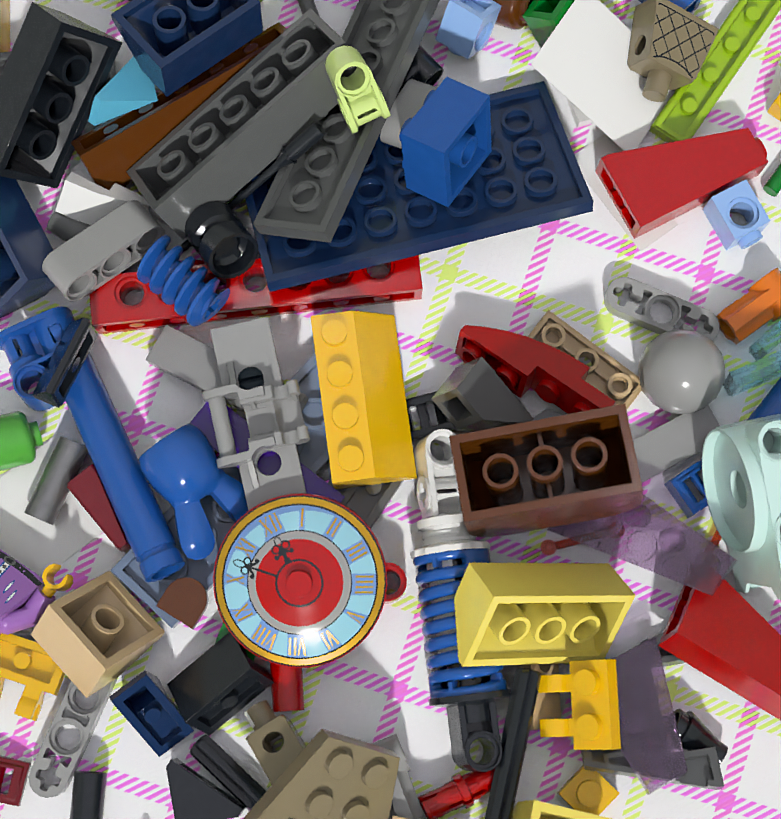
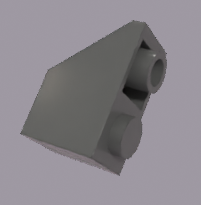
M483 357L456 367L431 398L457 430L480 431L528 422L534 419Z

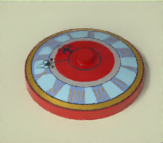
M291 493L261 502L245 513L232 526L225 536L216 557L213 589L217 608L224 624L244 648L259 658L273 664L295 668L314 667L330 663L345 656L360 645L369 635L378 621L384 606L387 591V569L384 554L377 537L368 524L355 511L339 501L326 496L311 493Z

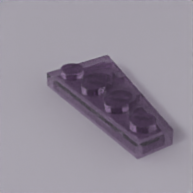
M642 494L641 504L630 511L610 517L547 529L712 596L738 561L644 494Z

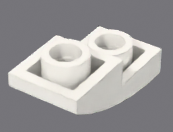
M71 172L65 179L55 211L74 220L92 225L128 201H139L147 211H149L150 205L143 196L117 183L110 190H107Z

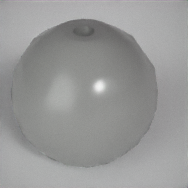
M673 329L659 334L646 346L638 364L639 381L643 393L653 405L669 413L690 414L704 409L718 396L725 381L724 359L721 351L710 338L694 330Z

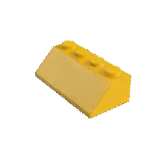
M352 310L311 316L333 488L344 489L417 479L394 315Z

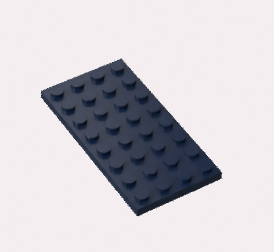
M542 81L489 94L492 152L449 207L406 188L405 173L402 167V149L381 142L379 134L331 243L260 234L253 223L277 172L245 199L269 292L593 212L592 196L545 82ZM277 158L274 159V160L266 167V169H268V168L277 160ZM258 176L254 177L250 182H248V183L243 187V190H244L250 183H252Z

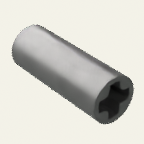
M60 436L24 513L54 525L70 491L67 488V483L77 476L88 453L86 447Z

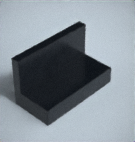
M229 632L167 685L185 723L210 736L273 684L274 681L269 671L251 660L243 646Z

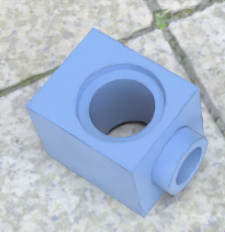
M449 0L435 40L448 47L452 53L463 56L466 59L471 58L487 45L502 6L493 0Z
M747 180L712 196L703 208V212L726 251L738 244L741 249L755 244L763 238L761 232L771 221ZM737 212L743 215L747 225L735 224L730 218V213Z

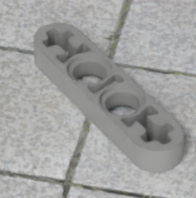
M117 679L97 691V703L94 707L87 710L82 709L76 703L75 696L78 688L72 681L70 682L30 770L29 785L38 796L44 798L55 797L67 790ZM66 724L74 725L80 732V741L71 750L61 747L57 739L58 731ZM50 749L58 756L71 757L69 765L65 761L60 762L55 775L61 779L60 784L50 785L46 789L44 787L45 779L40 774L42 770H50L54 765L56 758L48 757Z

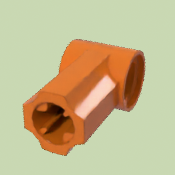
M778 267L758 280L748 289L749 292L730 304L716 316L722 333L736 345L770 320L774 322L781 317V271Z

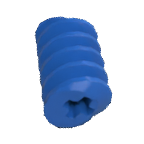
M165 234L155 241L145 253L138 266L137 278L144 284L149 283V288L153 293L162 294V301L165 304H174V311L178 315H187L186 320L189 325L193 327L199 326L220 311L228 300L230 289L227 288L217 294L216 290L220 280L215 277L209 282L204 283L203 280L207 275L208 269L201 267L193 273L191 269L196 259L193 256H189L180 262L179 258L183 253V248L177 245L170 251L166 250L171 242V237Z

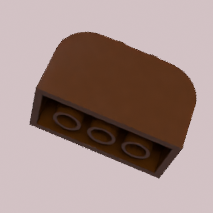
M625 404L449 436L463 520L471 536H504L595 520L630 511L638 507L642 502L643 487Z

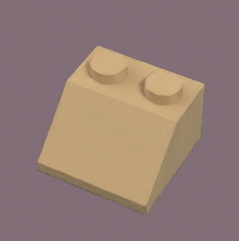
M109 570L49 604L33 629L31 636L81 693L88 698L117 679L158 641L165 631Z

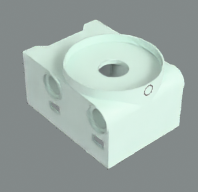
M781 414L721 425L710 431L705 438L702 450V478L711 517L719 535L729 548L736 591L747 593L749 589L765 586L772 588L777 599L781 600Z

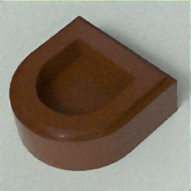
M179 578L168 586L156 606L191 629H194L207 609L209 602L208 592L203 584L193 578Z

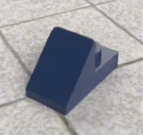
M146 670L109 697L114 706L159 757L194 731L191 725L185 723L178 707L168 697L158 677Z

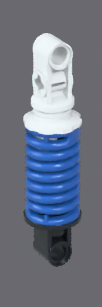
M438 429L421 439L416 444L413 452L417 475V499L422 514V519L417 521V529L423 533L422 540L424 542L423 547L410 552V556L413 559V564L418 568V574L415 578L416 584L426 588L421 590L417 597L419 603L426 605L419 612L420 618L427 622L422 627V634L425 637L431 638L424 643V650L426 653L433 654L426 660V667L432 670L428 676L430 699L428 701L429 706L446 707L451 754L455 764L466 771L485 772L494 769L502 757L495 701L511 696V693L507 687V680L503 677L502 672H499L505 665L462 667L458 661L454 596L469 563H491L489 554L490 543L476 540L475 536H471L468 533L463 520L449 436L456 434L447 429ZM431 442L437 443L443 448L445 455L443 461L437 460L431 454ZM476 739L483 746V756L478 763H475L470 756V746Z

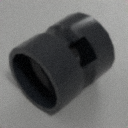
M219 201L208 202L199 206L190 214L184 230L186 238L216 277L223 279L235 278L245 273L253 265L259 250L257 241L227 204Z

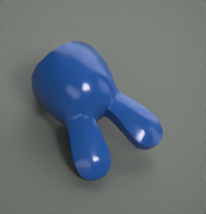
M187 424L170 433L146 450L139 458L140 471L153 489L173 507L175 525L182 550L188 558L200 560L210 555L215 545V537L200 500L207 495L212 496L235 523L248 512L243 484L226 474L223 469H218L216 462L218 457L206 435L200 428L193 424Z

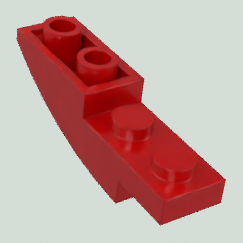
M465 325L460 330L455 354L464 363L483 357L510 391L519 398H522L531 388L537 392L542 400L553 403L567 414L615 405L616 401L585 381L590 369L589 366L548 344L527 336L489 327Z

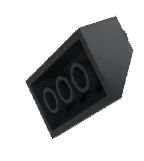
M32 2L0 76V176L58 188L75 150L71 142L82 135L89 119L94 97L103 88L122 45L121 41L63 12Z

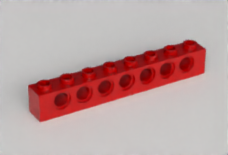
M419 255L384 263L383 265L390 272L387 276L380 279L371 277L367 272L368 267L348 272V278L341 283H334L328 278L305 283L301 287H288L269 292L268 285L259 292H252L246 289V284L250 279L254 277L266 279L261 258L256 259L245 273L235 278L223 279L216 277L202 260H195V264L191 269L194 273L199 268L205 267L208 269V272L203 280L204 283L216 277L226 284V289H230V295L224 306L205 323L422 299L423 291ZM123 271L89 294L92 326L99 334L163 328L165 325L172 327L189 324L186 320L187 315L180 316L174 311V304H165L162 301V294L153 293L149 288V283L144 284L138 280L137 272L124 273ZM133 290L144 292V297L140 303L136 305L125 304V298L129 292Z

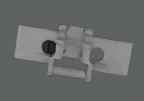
M264 317L211 329L210 332L222 387L204 391L202 395L204 402L209 403L220 455V458L216 459L218 469L239 465L248 511L261 502L273 497L291 493H307L297 445L309 442L308 426L304 423L299 400L300 389L298 380L293 379L286 381V384L283 383L269 318ZM239 399L240 405L244 407L250 438H248L249 450L241 453L236 452L226 401ZM273 451L281 458L280 470L273 475H264L258 468V460L263 453Z

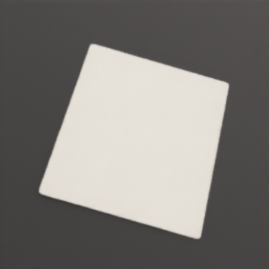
M575 0L535 56L531 65L623 151L637 149L675 90H668L666 100L663 102H654L644 98L642 92L647 78L630 70L627 65L631 30L600 0Z
M61 432L36 449V458L32 463L11 468L0 476V549L40 577H42L43 571L47 566L63 564L103 533L102 529L71 491H69L54 525L24 513L60 436L66 438ZM84 461L78 474L88 467Z

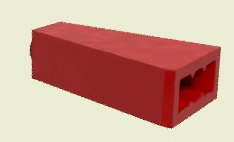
M743 128L607 154L601 157L596 173L635 239L708 202L712 196L744 180L749 181L759 176L767 165L768 160L767 151L762 141L757 137L754 138L749 128Z
M704 564L686 578L658 646L781 720V635L713 567Z

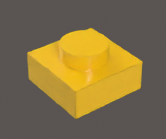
M584 765L557 792L572 809L598 816L620 794L597 771L586 770Z

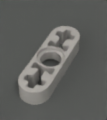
M620 277L613 280L604 295L605 307L612 315L657 334L673 330V327L681 317V311L687 313L682 320L689 324H695L698 320L705 322L704 329L709 333H703V335L712 341L719 333V321L713 312L629 277ZM622 289H627L630 291L629 298L638 303L642 300L643 295L649 299L643 306L640 315L636 313L640 306L639 304L628 301L625 306L617 304L618 296L613 294V292L620 293ZM655 303L668 305L672 311V319L667 323L656 322L650 314L651 306ZM683 323L679 328L685 330H695L692 326H689L685 323Z

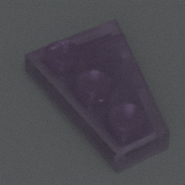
M656 636L614 658L616 659L621 750L647 795L682 777L688 771Z

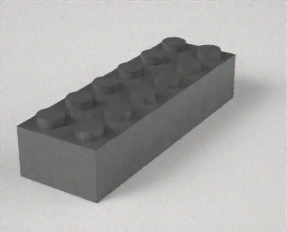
M311 8L126 171L153 211L182 240L186 238L184 231L186 221L195 209L208 202L219 201L226 204L231 201L240 189L254 177L260 175L280 155L283 146L289 145L315 121L319 122L324 119L329 111L338 104V97L326 72L325 63L331 51L340 46H348V44ZM348 67L343 71L341 77L352 75L357 67Z

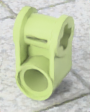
M344 45L331 51L325 63L326 72L338 97V105L351 133L358 132L359 126L380 116L384 119L390 117L391 114L383 94L375 82L370 68L358 50L352 46ZM348 67H357L352 75L341 77L343 71Z

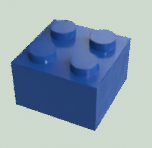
M446 77L436 90H431L428 93L423 106L413 118H408L404 122L399 134L402 145V167L405 173L406 188L441 205L450 206L492 152L490 95L449 77Z

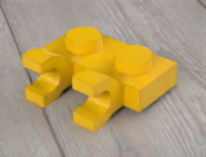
M0 634V698L5 679L26 685L14 714L37 721L42 708L44 693L47 692L57 696L65 673L37 642L13 634Z
M616 659L569 661L570 674L541 675L538 693L571 692L572 718L539 719L540 737L573 736L574 750L621 749Z

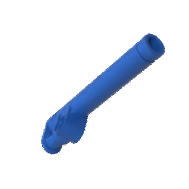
M61 306L46 310L0 332V350L5 351L11 365L9 373L13 380L14 390L32 410L44 411L55 407L36 399L32 394H28V390L33 383L40 380L66 328L71 322L75 321L68 307ZM89 352L64 402L68 405L137 562H140L139 568L145 581H158L182 569L185 566V561L180 550L175 547L176 541L152 488L140 471L137 455Z

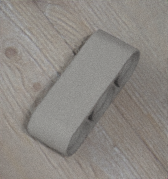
M131 200L120 205L54 249L44 259L42 271L68 301H78L142 259L151 245L161 236L165 235V230L139 201Z

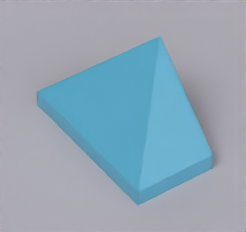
M134 56L94 97L88 122L96 126L158 101L154 83L142 71Z

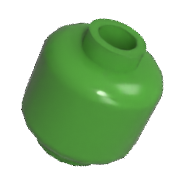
M20 411L0 415V471L32 463L36 458L35 447L43 445L37 421L29 423L26 415Z

